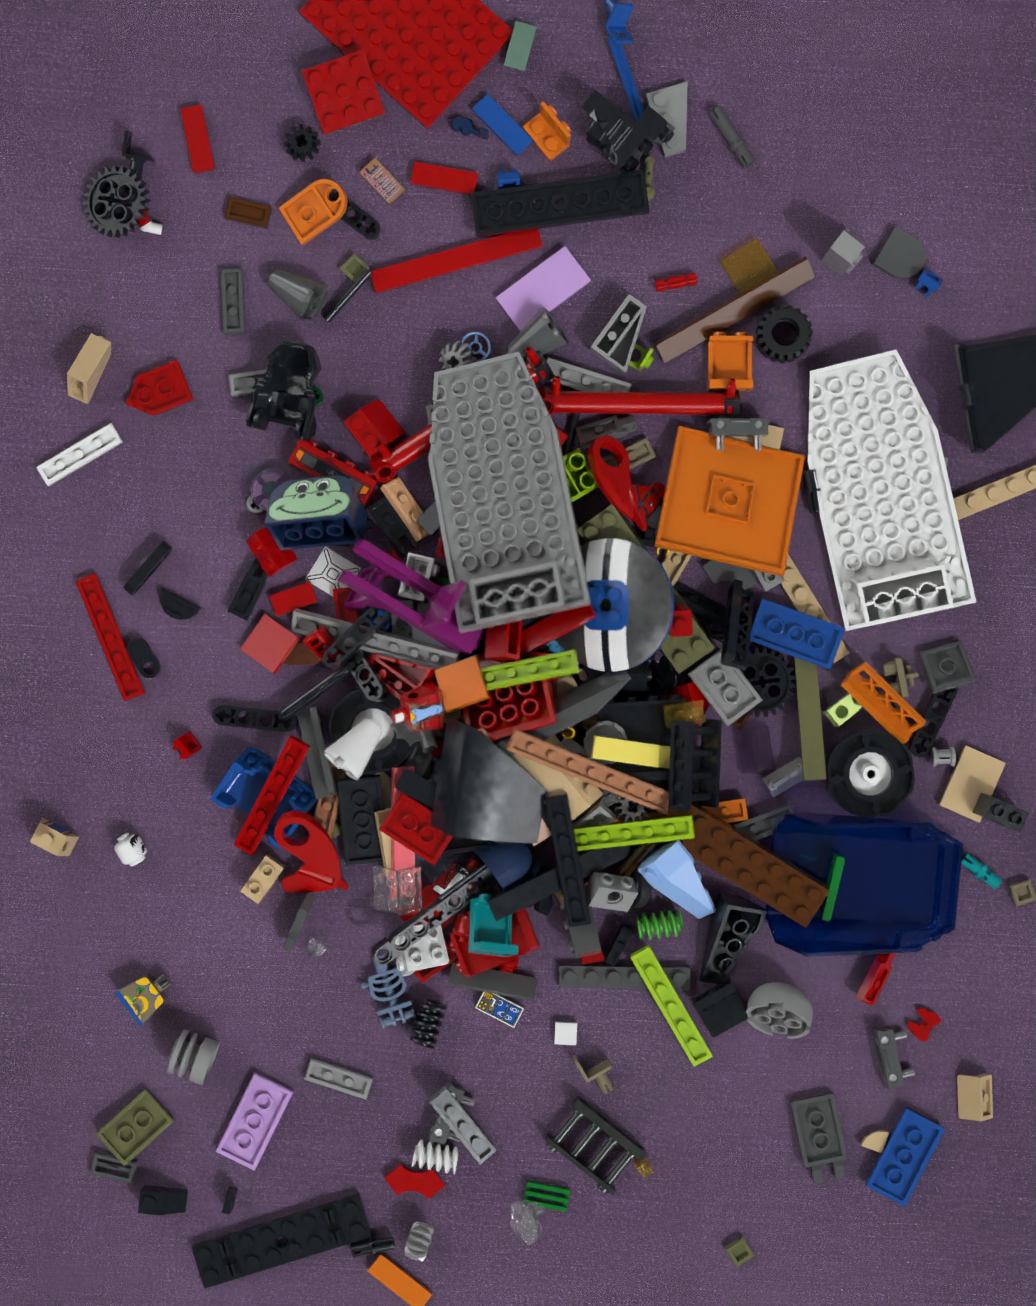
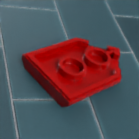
M176 359L137 375L125 404L155 416L194 399L182 368Z

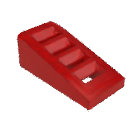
M321 625L310 632L302 641L323 661V654L335 642V639L325 626ZM339 646L337 647V649L340 650V652H339L337 655H333V654L330 655V657H331L330 663H331V662L337 663V660L334 662V660H333L332 658L335 657V656H338L340 653L343 654V655H345V652H343V651L339 648Z

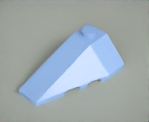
M679 840L651 851L640 864L638 871L652 887L698 919L715 913L716 908L708 890L703 888L700 881L702 877L694 868V859Z

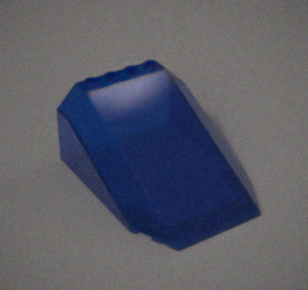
M786 813L773 829L771 850L825 884L827 883L834 852L841 853L845 858L830 921L822 920L819 916L820 905L805 928L766 903L767 914L765 917L775 943L805 957L908 953L920 951L925 944L930 941L935 942L943 934H948L955 929L963 843L936 828L930 822L819 813Z

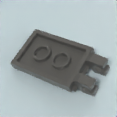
M834 1093L790 1101L803 1165L807 1170L811 1169L813 1182L815 1184L824 1183L821 1167L832 1165L836 1180L845 1178L842 1162H845L848 1158Z

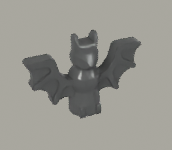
M403 722L392 723L391 728L395 730L397 739H405L409 746L415 742H420L422 751L426 753L435 751L438 748L436 737H445L447 723H444L443 728L414 732L410 731Z

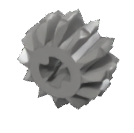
M461 341L448 343L445 346L446 348L440 352L442 357L439 361L444 363L441 369L445 370L476 362L477 358L472 356L475 350L468 349L469 343L462 344Z
M622 797L623 800L616 799V803L619 806L614 808V812L620 813L617 816V820L625 818V823L637 820L643 821L642 817L650 818V814L646 811L651 810V808ZM633 804V807L637 805V812L633 813V810L629 812V805Z
M418 1221L412 1225L405 1246V1256L416 1261H423L426 1258L434 1234L433 1226Z

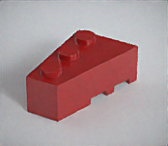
M372 653L369 658L388 691L398 699H400L402 694L430 681L435 685L437 684L435 669ZM366 669L363 673L370 677V671Z

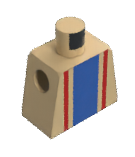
M42 818L30 842L56 856H70L80 836Z

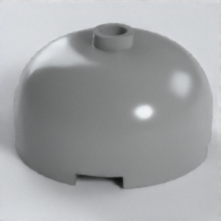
M782 982L766 983L759 986L751 994L746 1009L747 1021L757 1030L771 1036L776 1032L787 1035L788 1039L800 1038L810 1032L813 1006L808 996L793 985Z

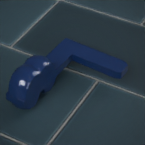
M457 116L451 122L452 130L456 132L461 130L464 136L473 134L487 141L489 139V130L483 127L480 132L473 129V123L470 119Z

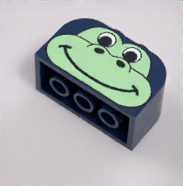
M335 475L290 480L278 486L271 494L265 525L280 550L351 544L364 539L367 511L352 482L345 476Z

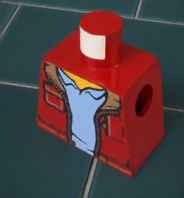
M432 681L400 696L401 708L390 712L393 723L403 722L413 732L444 727L441 690Z

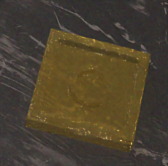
M757 238L720 261L722 268L739 294L778 272Z

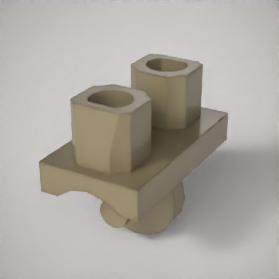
M902 658L891 659V662L882 664L883 676H895L896 683L889 685L902 698L909 697L906 679L908 687L915 686L913 678L919 677V672L912 673L911 665H906L905 674Z

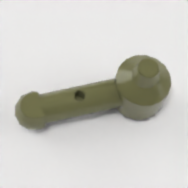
M646 156L644 158V172L648 202H650L655 195V189L652 186L653 164L655 160L652 156Z

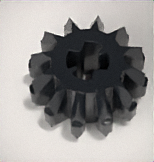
M303 124L299 125V130L297 131L292 126L293 134L286 133L285 136L288 140L283 142L284 146L288 147L286 150L287 155L293 154L292 159L294 161L300 156L302 163L305 162L306 156L313 160L312 152L318 154L319 149L317 146L321 145V141L317 139L319 136L317 131L312 132L311 126L304 130ZM300 140L301 142H303L302 140H305L306 145L303 146L302 144V147H299L298 142Z

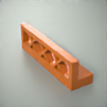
M866 661L849 671L841 684L863 708L902 744L908 742L911 734L926 723V720ZM864 670L870 676V679L863 678L859 672ZM875 686L881 687L885 691V694L879 693L875 689ZM890 701L896 702L898 705H900L901 709L894 708L890 704ZM905 716L913 718L917 723L911 725L905 719Z

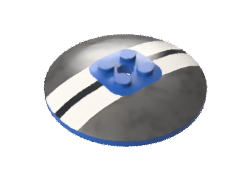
M615 538L598 539L580 546L590 601L597 617L557 638L565 651L575 649L578 662L591 669L613 672L636 667L656 653L669 633L674 615V596L670 580L660 562L649 551L636 543ZM605 599L611 602V608L607 612L602 608V602Z

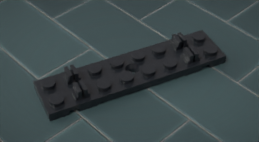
M644 169L627 171V173L622 174L611 173L502 188L491 192L480 191L471 193L476 237L650 214ZM558 199L564 201L562 206L556 205Z
M357 1193L338 1201H331L228 1233L212 1240L209 1239L193 1244L192 1250L205 1289L372 1237V1233L360 1194ZM281 1236L285 1237L286 1243H279L278 1238Z

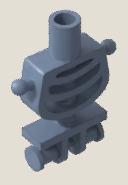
M385 954L378 955L377 958H384ZM373 959L377 973L368 977L369 983L363 982L360 984V987L362 989L369 988L373 999L388 1001L390 1006L377 1010L378 1016L386 1013L390 1015L386 1018H380L382 1028L385 1029V1027L390 1025L397 1026V1021L402 1020L404 1024L407 1023L406 1020L416 1019L414 1008L403 1011L404 1007L413 1004L412 999L400 1003L396 999L407 987V981L404 976L402 977L401 971H398L397 967L389 969L388 964L380 965ZM398 976L399 979L392 983L391 980ZM402 982V988L395 993L394 988ZM383 983V986H375V985H374V984ZM383 991H385V992H386L385 994H387V995H386V996H381V995H378L376 992H383ZM399 1010L400 1015L395 1017L393 1011Z

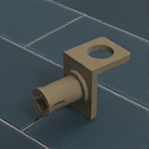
M573 1055L574 1062L587 1083L595 1079L602 1094H608L605 1085H607L610 1092L615 1088L606 1074L607 1071L612 1069L609 1059L585 1071L577 1056Z

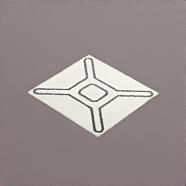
M325 546L305 580L311 581L313 585L333 597V589L348 587L338 581L342 570H348L358 575L361 568Z

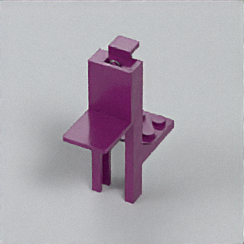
M363 539L356 543L352 552L373 565L362 569L359 577L348 570H342L338 581L352 589L343 607L350 611L364 606L385 609L446 647L460 651L461 656L469 655L472 651H476L485 631L479 629L460 633L455 612V605L466 584L464 581L440 587ZM390 574L429 598L428 603L430 605L427 608V614L420 615L378 589L384 576Z

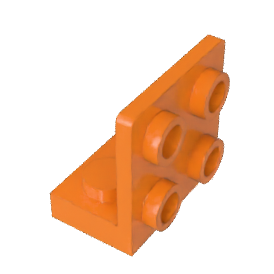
M543 101L540 103L539 114L523 126V130L533 139L534 144L547 160L551 162L570 146L571 129L564 121H559L551 104L546 105Z

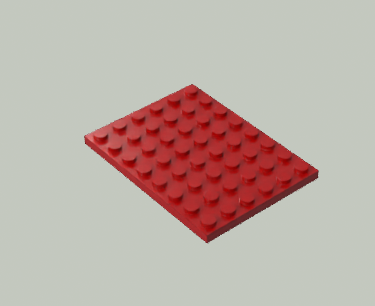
M309 0L299 11V14L344 55L364 49L375 83L427 130L511 39L513 30L480 0Z

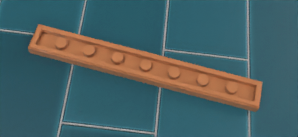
M517 729L513 730L506 750L667 815L669 811V791Z

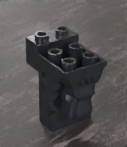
M594 90L581 106L593 118L586 131V141L598 147L602 153L608 155L607 159L624 173L633 171L638 167L640 163L638 160L643 154L647 155L651 151L654 141L662 145L664 142L668 143L674 136L673 131L675 127L650 106L647 107L636 122L632 121L597 90Z

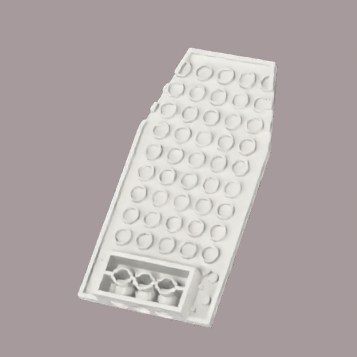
M897 350L810 371L809 470L816 469V476L814 472L816 488H821V491H817L819 514L845 630L849 631L976 603L939 433Z

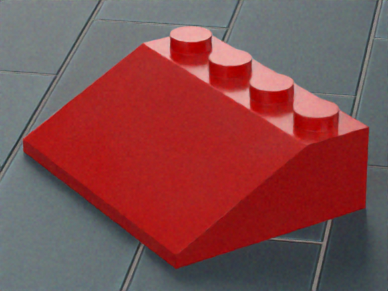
M550 678L487 691L488 699L463 707L466 724L477 730L483 727L492 742L510 737L514 729L527 732L557 723Z

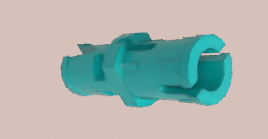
M967 852L963 855L968 861L960 859V864L974 873L976 879L980 878L991 886L992 889L995 890L1001 884L1003 879L988 869L987 864L980 863L970 853Z

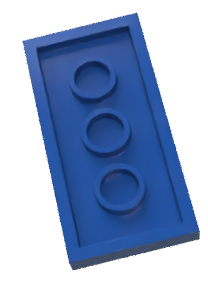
M762 599L753 623L750 641L831 670L846 628Z
M905 1107L865 1186L905 1207L945 1128Z

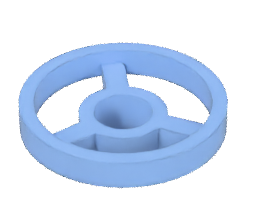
M479 332L467 334L462 339V344L466 338L475 335V340L470 343L469 350H472V345H479V351L474 352L473 355L481 354L484 356L482 359L476 360V362L485 360L491 350L489 339ZM478 335L486 339L488 343L487 353L482 350V345L478 342Z

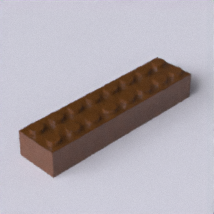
M691 802V810L689 811L669 809L667 815H664L663 818L692 815L695 838L679 840L692 857L805 928L830 892L828 885L695 802Z

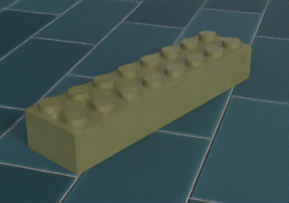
M613 504L577 529L585 543L598 539L615 538L636 543L647 550L625 517ZM671 583L674 606L686 605ZM693 613L694 635L671 637L669 630L665 641L660 647L678 673H681L716 648V645Z

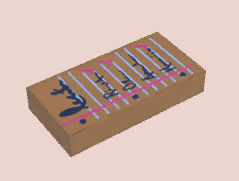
M376 158L359 172L388 205L405 191Z

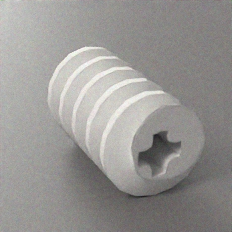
M421 1139L415 1146L411 1167L418 1161L419 1168L421 1169L427 1163L428 1170H431L433 1165H436V1171L439 1172L442 1166H444L445 1173L448 1174L449 1170L453 1168V1174L455 1175L459 1155L458 1148L455 1146L450 1152L449 1145L446 1144L444 1149L441 1150L440 1143H437L435 1148H432L430 1141L424 1147L423 1140Z

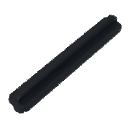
M344 663L340 668H337L280 710L281 716L285 720L290 719L351 674L347 665Z

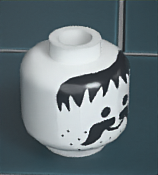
M128 832L117 838L118 843L114 849L124 865L134 866L146 858L144 855L147 853V848L138 834L130 835Z

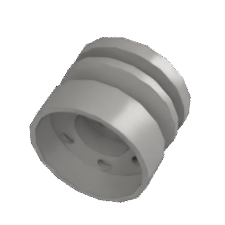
M184 1029L172 1048L167 1073L173 1075L177 1067L180 1066L178 1077L181 1078L188 1069L190 1070L189 1081L203 1086L214 1063L220 1042L206 1037L202 1044L198 1045V1033H194L191 1040L188 1041L190 1031Z

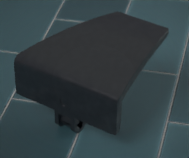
M1036 335L968 346L962 343L954 344L961 385L959 390L962 393V408L965 410L971 453L983 454L1036 407Z
M448 718L442 756H433L432 760L434 767L433 773H430V779L437 782L431 826L454 837L499 842L537 843L546 789L476 728L454 718Z

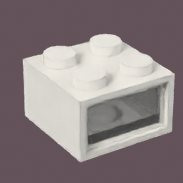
M408 553L406 566L434 582V578L438 579L441 566L438 565L437 560ZM401 582L398 596L428 603L429 598Z

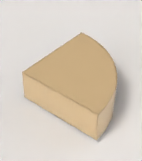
M886 1130L872 1132L863 1138L860 1145L882 1153L889 1132Z

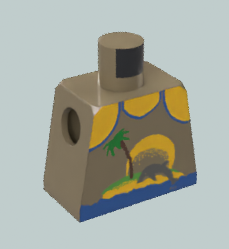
M147 974L124 986L115 994L138 1025L141 1026L168 998L163 990L172 983L165 974H162L156 980L151 974Z

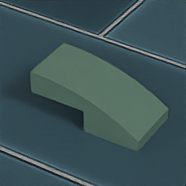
M516 21L504 62L505 66L522 71L526 70L537 26Z

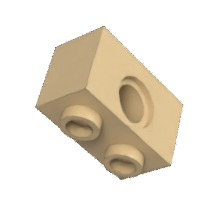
M267 854L240 892L259 904L283 872L286 865L272 855Z

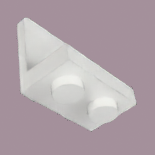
M423 924L413 926V931H420L423 928ZM441 924L406 951L398 953L396 966L398 971H401L402 977L411 975L417 970L443 966L449 962ZM398 936L395 940V944H403L405 942V936Z

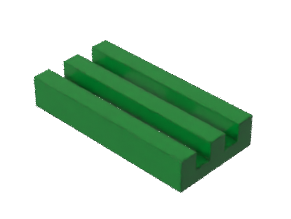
M527 1180L523 1204L566 1212L570 1189ZM530 1188L563 1193L564 1197L530 1191ZM529 1196L563 1202V1205L531 1199Z

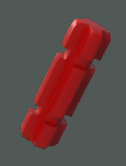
M693 272L688 273L687 276L682 274L667 277L666 280L664 278L655 280L656 291L661 292L667 288L671 290L686 287L687 284L689 286L696 285L698 283L697 275Z

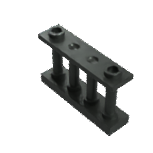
M577 1095L572 1101L574 1113L555 1137H552L549 1133L545 1135L546 1146L554 1153L560 1152L598 1183L597 1187L605 1194L610 1192L614 1196L616 1188L612 1185L632 1159L638 1158L642 1161L647 1155L646 1150ZM580 1118H588L591 1121V1127L570 1151L561 1142ZM603 1130L609 1135L607 1137L608 1140L587 1165L578 1156L596 1133ZM620 1144L625 1148V1154L608 1176L603 1178L595 1170L612 1148Z

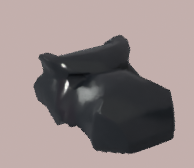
M284 340L268 355L265 375L252 389L250 408L246 418L247 427L265 431L270 421L295 427L294 433L296 438L308 440L315 436L317 427L314 416L316 399L312 388L322 366L314 347Z

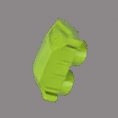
M580 448L563 456L571 502L599 487L587 465L588 463L584 455L580 453Z

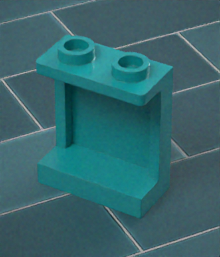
M479 894V898L471 899L469 953L502 957L518 955V945H511L512 914L499 921H495L486 901L492 898L491 894Z

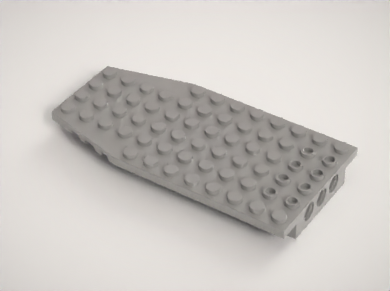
M515 352L434 372V403L431 415L432 433H430L431 448L428 461L450 584L459 581L466 583L455 605L459 632H470L591 605L559 434L521 353Z

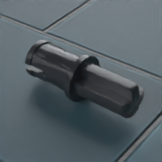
M816 469L802 472L806 490L804 494L807 496L809 513L811 514L819 513L820 510L817 491H821V488H816L814 472L816 476Z
M393 1237L375 1240L370 1238L369 1241L351 1243L353 1258L369 1254L375 1256L376 1253L395 1249Z

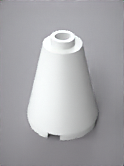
M373 718L371 720L364 719L326 748L324 755L338 769L341 768L346 771V775L354 780H358L383 733L380 729L382 725Z

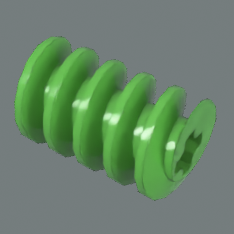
M680 909L676 910L675 916L671 910H668L666 917L663 911H659L658 917H656L654 912H651L649 918H647L645 913H642L639 919L636 914L638 935L641 941H643L645 934H647L649 940H652L653 933L656 934L658 939H661L662 932L665 933L667 938L670 937L672 931L675 937H678L679 931L683 932Z

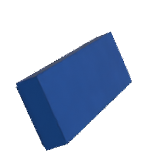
M488 94L472 108V111L517 157L533 142V139Z

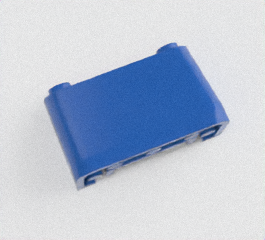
M247 748L234 761L210 799L221 808H231L235 804L244 812L250 814L276 762L256 748ZM296 776L268 827L267 838L269 843L280 850L282 847L278 845L274 838L276 821L282 814L293 810L308 814L317 801L314 789ZM300 824L287 825L284 828V833L291 838Z

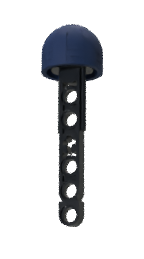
M486 840L481 844L485 845L484 847L473 851L481 865L391 932L388 939L385 937L376 943L371 950L373 959L380 965L388 964L399 956L398 953L406 951L451 916L453 917L468 906L470 900L478 898L479 894H484L494 885H497L504 892L528 880L529 873L533 867L532 854L528 846L516 843L513 848L511 845H499L494 841ZM475 882L477 884L476 889L472 892H467V886ZM452 896H459V901L455 905H449V899ZM435 910H437L439 914L437 917H435L433 913ZM427 917L430 923H428L424 918ZM423 922V928L420 931H413V926L416 923ZM404 935L405 942L401 945H396V938ZM379 950H388L384 958H377Z

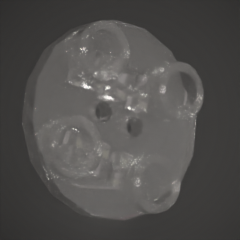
M524 1200L513 1202L510 1205L512 1215L510 1227L512 1231L518 1233L528 1245L537 1242L543 1229V1225L539 1223L537 1216L543 1212V1206L538 1207V1202L536 1201L532 1203H527Z

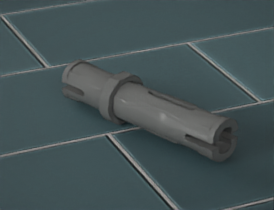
M716 107L709 115L731 147L730 151L735 153L742 167H749L756 160L747 149L746 141L742 140L722 107Z

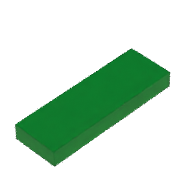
M834 852L826 883L829 886L830 892L820 908L819 916L825 921L831 920L845 858L841 853Z

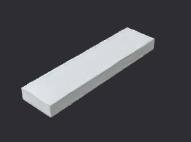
M109 423L36 468L47 486H50L123 443L114 425Z

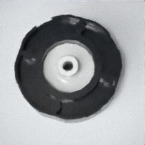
M373 687V688L375 689V691H376V693H375L374 695L377 696V695H378L377 691H378L379 689ZM362 689L353 690L340 700L331 714L329 721L331 744L364 719L371 720L373 718L382 725L380 729L383 733L363 771L365 774L392 770V767L399 766L407 759L415 745L413 743L409 746L405 739H397L395 730L391 728L393 721L390 712L401 708L400 699L389 691L383 702L376 703L367 699Z
M867 730L845 735L833 745L825 760L826 787L830 797L840 808L859 817L871 818L895 812L905 802L914 787L915 774L910 752L899 740L882 731ZM869 770L871 771L870 777L867 776Z

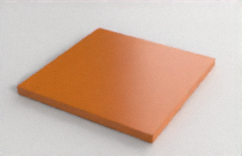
M678 426L654 547L783 577L805 455L761 445L762 450L755 451L754 443L724 437V450L717 451L716 437H709L708 432Z

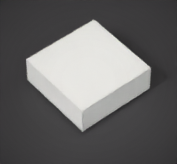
M555 1021L554 1044L576 1045L577 1022Z

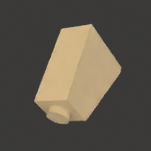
M90 334L67 372L68 396L83 403H89L111 355V342L105 337Z

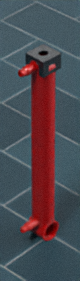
M527 347L526 353L528 357L526 359L528 363H526V366L534 383L536 384L540 381L543 385L555 375L539 350L535 352L532 347ZM432 424L391 450L383 442L377 443L380 453L371 457L369 465L379 482L391 481L398 470L430 451Z
M559 376L553 377L552 389L549 387H540L538 389L543 401H548L544 404L550 415L553 413L723 415V418H739L741 402L739 389H736V380L734 378L729 379L727 389H723V393L560 391L561 382Z

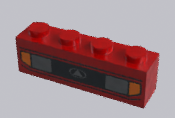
M300 439L288 463L314 478L335 475L347 477L352 482L361 502L366 506L379 484L374 480L376 478L375 475L366 470L363 473L356 470L357 465L348 460H345L344 463L336 459L338 455L328 449L325 452L318 449L319 444L310 439L306 440V442Z

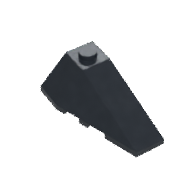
M719 893L715 903L716 911L712 913L699 979L701 982L712 984L723 982L735 966L737 957L748 948V942L760 932L767 914L766 909L740 896Z

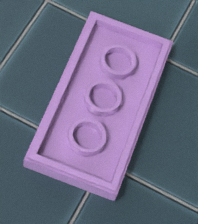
M564 246L498 295L496 300L521 332L539 310L546 308L551 312L589 284L591 280L566 246Z
M254 1072L216 1152L255 1171L294 1090Z

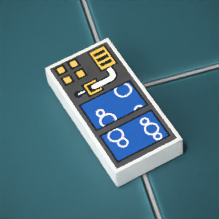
M488 992L482 993L475 1007L513 1028L524 1010V1007L499 994Z

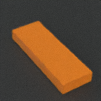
M382 1252L367 1271L411 1306H424L433 1294V1292Z

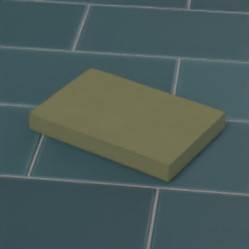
M145 1088L105 1124L96 1135L122 1165L126 1166L175 1120L149 1090Z

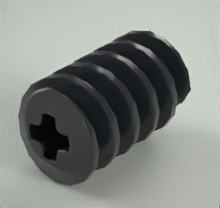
M426 999V1003L419 1004L424 1011H417V1015L422 1017V1019L414 1021V1023L419 1025V1028H412V1031L417 1036L410 1037L409 1039L417 1045L435 1048L431 1044L437 1043V1039L434 1036L440 1033L436 1027L442 1026V1022L439 1019L445 1016L440 1010H446L447 1005L435 1000Z

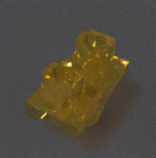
M703 700L663 706L666 728H670L671 720L676 719L694 721V724L706 722L703 712Z

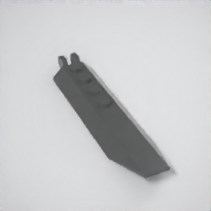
M626 670L607 672L555 698L554 705L557 723L524 733L544 740L598 713L631 679ZM510 737L493 741L509 757L515 754L506 750Z

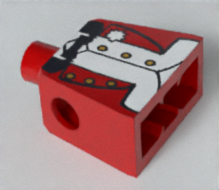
M472 856L464 866L456 861L432 883L431 888L441 895L479 867L481 863ZM475 882L470 883L467 886V892L474 891L477 884ZM452 896L449 901L455 905L459 901V896Z

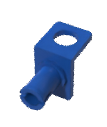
M604 0L603 6L610 14L605 29L615 43L632 44L633 38L625 28V25L634 5L632 3H618L617 0ZM615 32L623 34L625 38L617 36Z

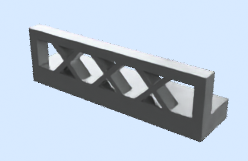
M317 707L309 708V712L297 714L302 739L311 745L306 757L315 798L318 800L338 795L331 762L324 755V751L328 747L320 711Z

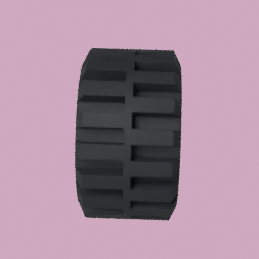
M780 305L777 308L770 309L762 317L755 334H757L755 340L759 345V351H763L765 358H771L772 362L780 361V363H785L789 361L790 363L796 358L798 359L807 350L812 341L813 330L810 328L812 326L811 321H807L808 316L800 313L801 309L797 308L795 310L791 305L787 307ZM778 323L789 324L796 333L795 342L790 346H782L776 343L772 337L774 325Z

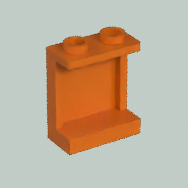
M714 332L713 336H709L708 391H723V389H727L730 378L736 380V389H739V391H751L753 389V336H748L747 332H737L735 336H726V332Z

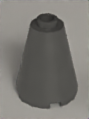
M282 269L271 271L267 277L268 288L306 323L313 321L314 319L311 317L314 314L319 315L326 304L329 295L326 292V288H329V286L324 282Z
M542 308L507 346L509 351L506 353L520 352L524 362H527V347H532L535 352L539 350L544 355L565 346L569 342L551 313L546 308Z

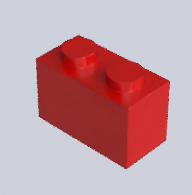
M267 526L255 532L246 540L249 549L254 553L262 569L269 577L288 568L298 559L292 549H279Z

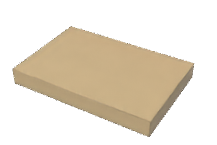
M964 745L938 805L980 823L982 817L972 813L979 795L984 793L992 796L1006 763Z

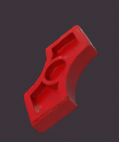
M401 1163L384 1177L397 1196L403 1192L415 1191L429 1199L446 1186L433 1167L431 1170L413 1171Z

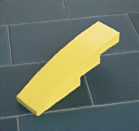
M594 736L591 758L670 769V746Z

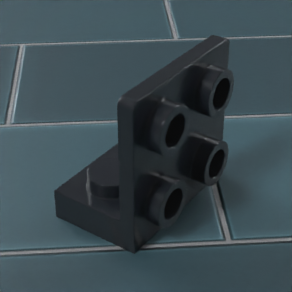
M730 978L691 999L712 1037L722 1034L748 1018L746 1007Z

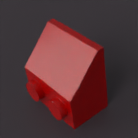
M380 399L364 406L343 421L370 459L373 455L380 453L377 447L378 442H383L384 445L389 447L406 434Z

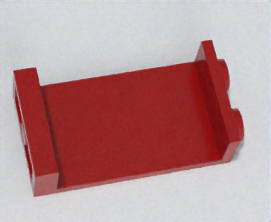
M526 907L512 914L511 945H518V955L502 957L469 953V945L457 941L458 936L454 935V933L449 934L451 938L449 946L453 954H457L459 960L456 962L460 974L463 973L468 978L541 948Z

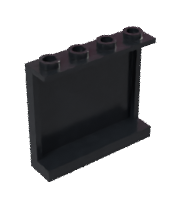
M681 694L668 695V699H659V695L646 696V700L637 701V697H624V702H616L615 698H612L597 713L598 722L611 721L617 723L624 729L629 741L670 746L671 720H686L685 702H687V699L681 698ZM622 762L604 764L642 781L669 780V769Z

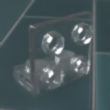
M379 865L373 866L374 902L376 909L399 915L423 909L421 867L413 866L396 870Z

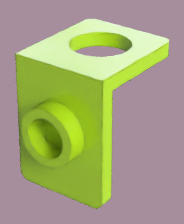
M635 343L634 349L641 353V358L637 362L630 360L629 366L641 372L644 367L648 369L654 357L651 355L654 349L650 348L647 351Z

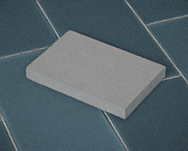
M720 649L687 675L728 727L759 704L762 698L739 668L720 664L722 649Z

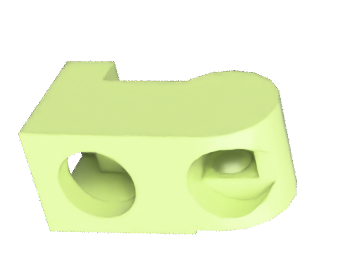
M847 693L832 706L825 709L823 713L834 727H838L858 712L862 706Z

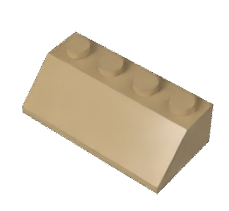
M555 735L544 739L546 742L566 749ZM518 754L510 756L511 759L546 789L545 797L568 794L572 820L603 795L597 786Z

